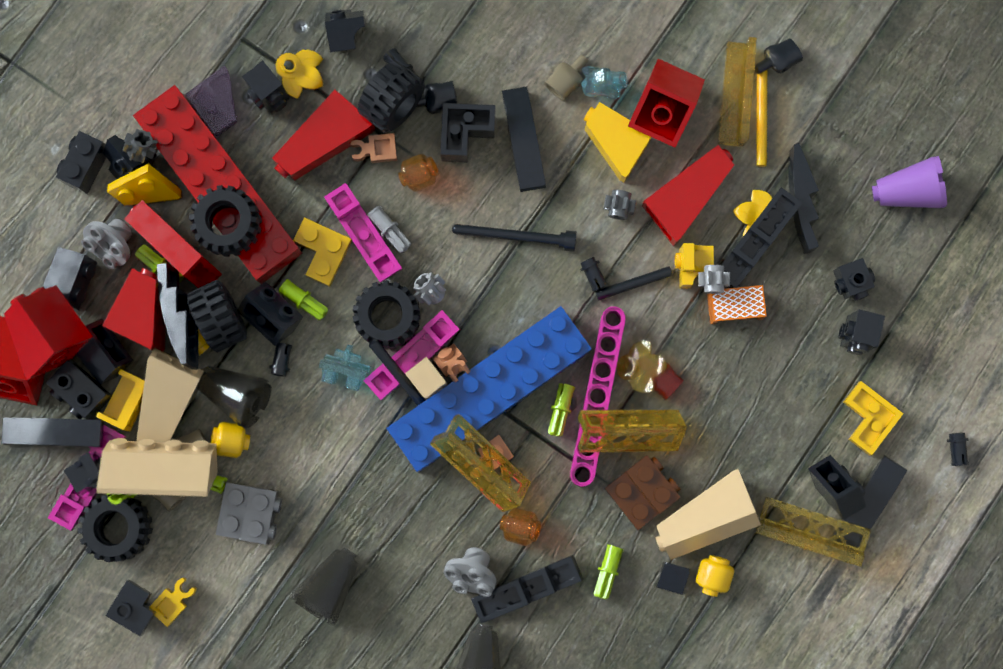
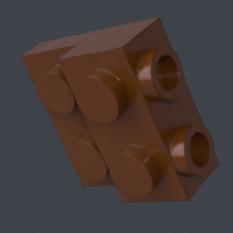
M647 455L604 488L636 530L642 528L680 498L677 492L681 489L671 477L667 480L660 471L664 468L656 457L650 459Z

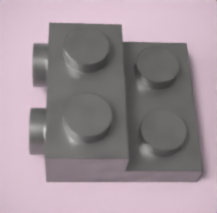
M226 482L216 535L265 545L269 544L270 540L275 539L277 524L273 523L275 513H280L282 498L279 497V492Z

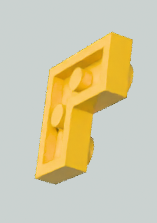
M304 217L293 241L316 252L305 275L330 287L352 239Z
M862 381L857 383L843 402L864 418L848 440L869 456L873 455L904 414Z

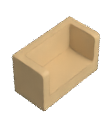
M427 357L405 373L426 400L447 386L446 381Z

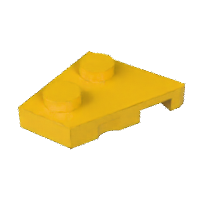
M146 164L109 183L107 187V193L125 206L139 204L142 200L145 203L181 198V189L150 164Z

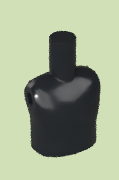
M788 38L781 43L768 46L764 50L765 60L755 64L753 67L757 74L770 68L776 73L782 74L790 67L802 62L803 55L796 43L791 38Z
M453 80L425 85L423 95L417 107L426 106L429 113L435 114L443 111V103L458 104Z

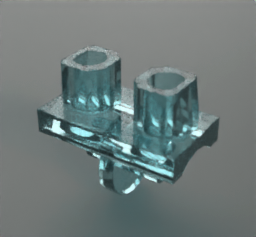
M591 66L582 68L586 77L581 86L583 93L588 97L602 96L616 99L620 97V90L628 87L625 72H614L608 68Z
M348 344L345 351L336 349L334 356L325 354L324 359L320 360L319 368H322L321 381L335 384L339 373L348 376L345 387L358 391L363 380L369 375L371 366L361 364V355L354 354V346Z

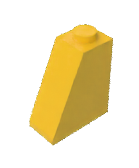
M599 102L596 108L591 107L584 117V121L587 122L585 131L615 175L624 183L652 137L628 127L629 119Z

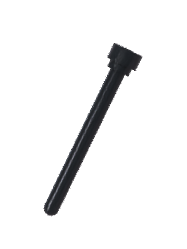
M462 224L452 226V232L458 235L559 245V248H564V251L575 252L577 231L566 230V233L561 232L558 235Z

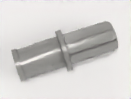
M381 206L371 210L368 217L380 229L381 236L386 237L399 253L408 250L411 242L398 228L399 224L393 222Z

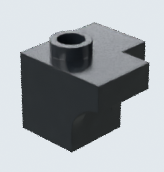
M351 9L335 10L326 13L325 27L330 52L356 49L355 34L360 28L365 27L364 10L351 12Z
M116 135L107 139L103 155L110 161L109 171L116 179L146 164L153 166L157 156L156 153L153 159L146 157L144 163L129 160L128 153L122 150L125 143L123 139Z
M87 452L79 457L77 462L63 470L76 493L85 494L97 488L101 457Z
M126 580L105 616L140 637L156 614V611L149 607L150 603H148L152 593L133 581Z

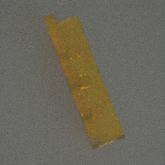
M749 37L746 43L727 42L718 144L745 146L749 140L757 37Z
M580 410L578 420L583 433L578 449L580 452L678 451L687 426L679 410ZM590 436L602 437L595 443H588ZM619 436H626V437H627L626 439L622 440L621 442H616V443H613V442H612L613 440H615V439L618 438ZM644 436H651L645 442H637V440ZM668 436H674L672 442L661 441Z
M460 414L455 415L446 432L434 436L430 445L499 510L504 512L520 507L531 482ZM458 426L464 430L466 440L462 441L455 434ZM474 444H478L482 448L484 458H480L476 454ZM492 461H496L500 465L502 475H498L494 471ZM510 478H514L520 484L517 492L512 488Z
M766 497L759 518L761 525L757 526L755 532L861 567L871 530ZM769 505L780 508L785 517L778 521L767 519L766 514ZM799 515L805 516L811 526L803 530L798 529L794 526L791 519ZM826 523L833 525L837 534L829 538L823 537L817 527ZM851 532L862 534L860 547L848 545L844 536Z

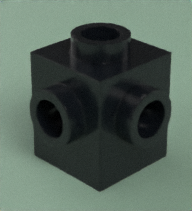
M863 258L833 270L836 277L834 281L836 290L839 295H843L845 300L853 297L854 301L869 296L868 291L875 287L874 273L870 267L867 268Z

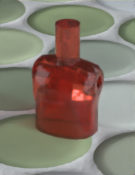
M644 355L637 360V363L647 371L644 383L656 391L665 401L684 382L665 361H659L654 365Z

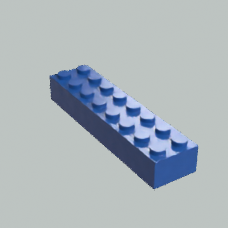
M560 306L471 368L470 373H464L458 378L457 382H451L387 427V430L416 472L419 473L591 352L592 348L562 306Z

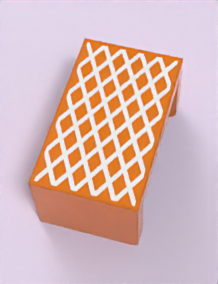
M763 285L727 288L721 294H707L710 324H716L719 321L751 318L762 320L767 317Z

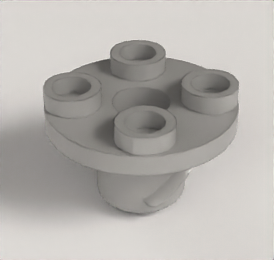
M114 219L108 225L103 222L92 221L83 230L84 239L81 241V244L87 251L93 252L101 259L107 268L114 269L116 266L124 265L130 258V249L126 242L131 238L132 231L120 219Z
M476 547L467 549L462 559L449 560L443 572L445 577L453 584L452 589L460 594L471 592L489 597L497 583L495 575L487 568L490 561L489 554Z

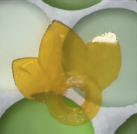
M639 341L632 345L629 354L619 358L616 366L619 377L628 380L634 390L642 393L654 391L653 378L661 375L667 367V362L662 357L651 354V341ZM632 363L633 369L628 372L627 366Z

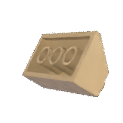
M124 438L109 440L102 451L97 493L208 496L218 473L217 445L207 441L181 443L179 440H169L166 442H154L152 439L127 441Z

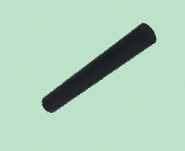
M670 266L596 290L595 293L599 301L671 277L672 271Z
M376 339L369 344L371 350L415 404L419 406L426 401L379 341Z

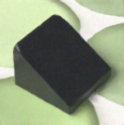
M663 561L656 587L682 595L691 569Z

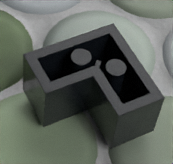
M443 103L442 162L468 163L469 137L495 138V105Z

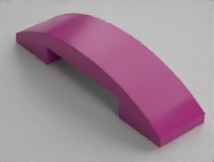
M346 183L324 196L380 283L402 270V267Z
M443 310L392 356V359L404 373L408 372L425 357L430 360L460 330ZM383 363L363 380L380 400H383L400 386Z
M104 425L102 447H89L91 448L89 452L101 457L102 451L109 440L116 438L125 439L126 436ZM70 484L65 494H61L48 519L72 531L79 523L80 516H84L85 512L83 510L86 506H90L97 496V488L85 494H78L72 484Z

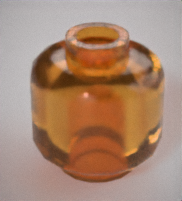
M418 154L404 160L401 163V172L398 173L401 184L404 187L408 186L414 192L435 184L436 176L439 175L434 159L431 156L427 157L425 154Z
M513 508L508 515L504 514L502 516L500 530H503L506 541L528 546L532 541H537L541 530V521L538 520L534 512Z

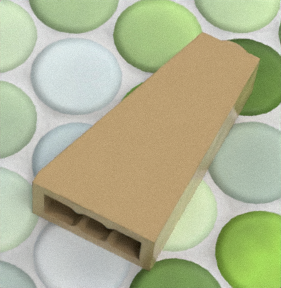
M154 348L147 361L137 441L142 439H152L154 442L171 440L204 372L203 370H192L182 365L179 359Z
M739 469L729 473L656 525L660 535L655 537L661 552H667L670 560L761 525Z

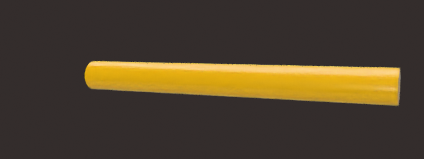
M767 70L757 74V167L767 166Z

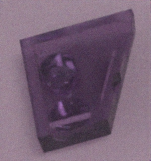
M226 66L220 68L185 94L216 137L237 123L230 74Z

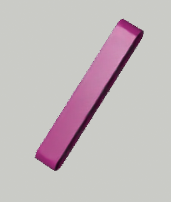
M616 306L607 308L600 319L570 469V479L574 485L579 487L590 485L595 477L625 325L624 311ZM608 314H616L620 319V323L617 326L609 325L606 322ZM604 339L612 340L615 344V349L611 352L604 351L601 348V341ZM600 364L606 365L610 370L609 376L606 378L599 377L596 374V367ZM594 390L602 391L605 396L604 402L601 404L594 403L590 398L591 392ZM588 416H596L599 419L600 425L598 429L591 430L586 427L585 420ZM589 441L594 445V453L591 456H585L581 453L580 445L582 442ZM584 467L589 471V479L586 482H579L575 478L577 468Z

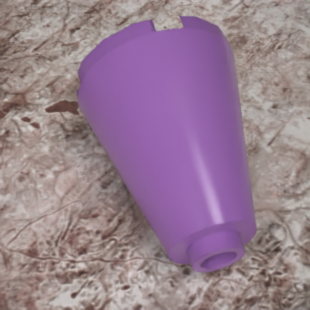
M939 156L928 158L876 180V186H872L874 202L879 201L880 206L946 207V187L942 177L943 170Z

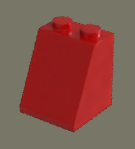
M658 59L628 127L676 148L697 105L705 79Z
M132 268L102 326L151 350L156 348L164 352L166 325L162 315L158 292V276L145 268H142L140 272Z
M57 285L47 289L40 287L28 296H25V294L18 295L11 300V306L4 313L27 380L61 367L67 359L71 360L93 337Z
M0 316V398L37 405L45 373L27 380L6 319Z

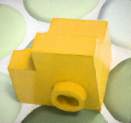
M683 243L679 253H675V269H679V289H690L694 279L698 277V272H704V266L714 265V246Z

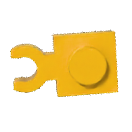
M185 577L176 582L174 592L166 588L150 606L151 609L156 611L155 616L166 627H169L186 609L187 605L182 600L196 593V587H192L189 592L182 590V585L187 580Z

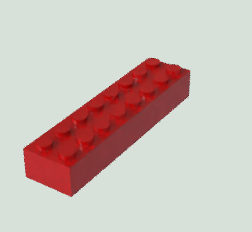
M173 85L133 115L142 129L150 132L152 139L157 141V149L198 203L197 197L200 194L204 197L207 195V189L217 190L219 185H223L224 188H228V185L234 186L236 190L244 191L255 203L262 218V223H259V226L262 228L261 234L256 235L258 240L255 244L251 243L249 245L251 249L247 252L245 250L240 251L241 255H238V257L260 284L267 281L303 254L176 85ZM225 208L215 215L213 223L222 235L230 234L239 225L240 213L237 209Z

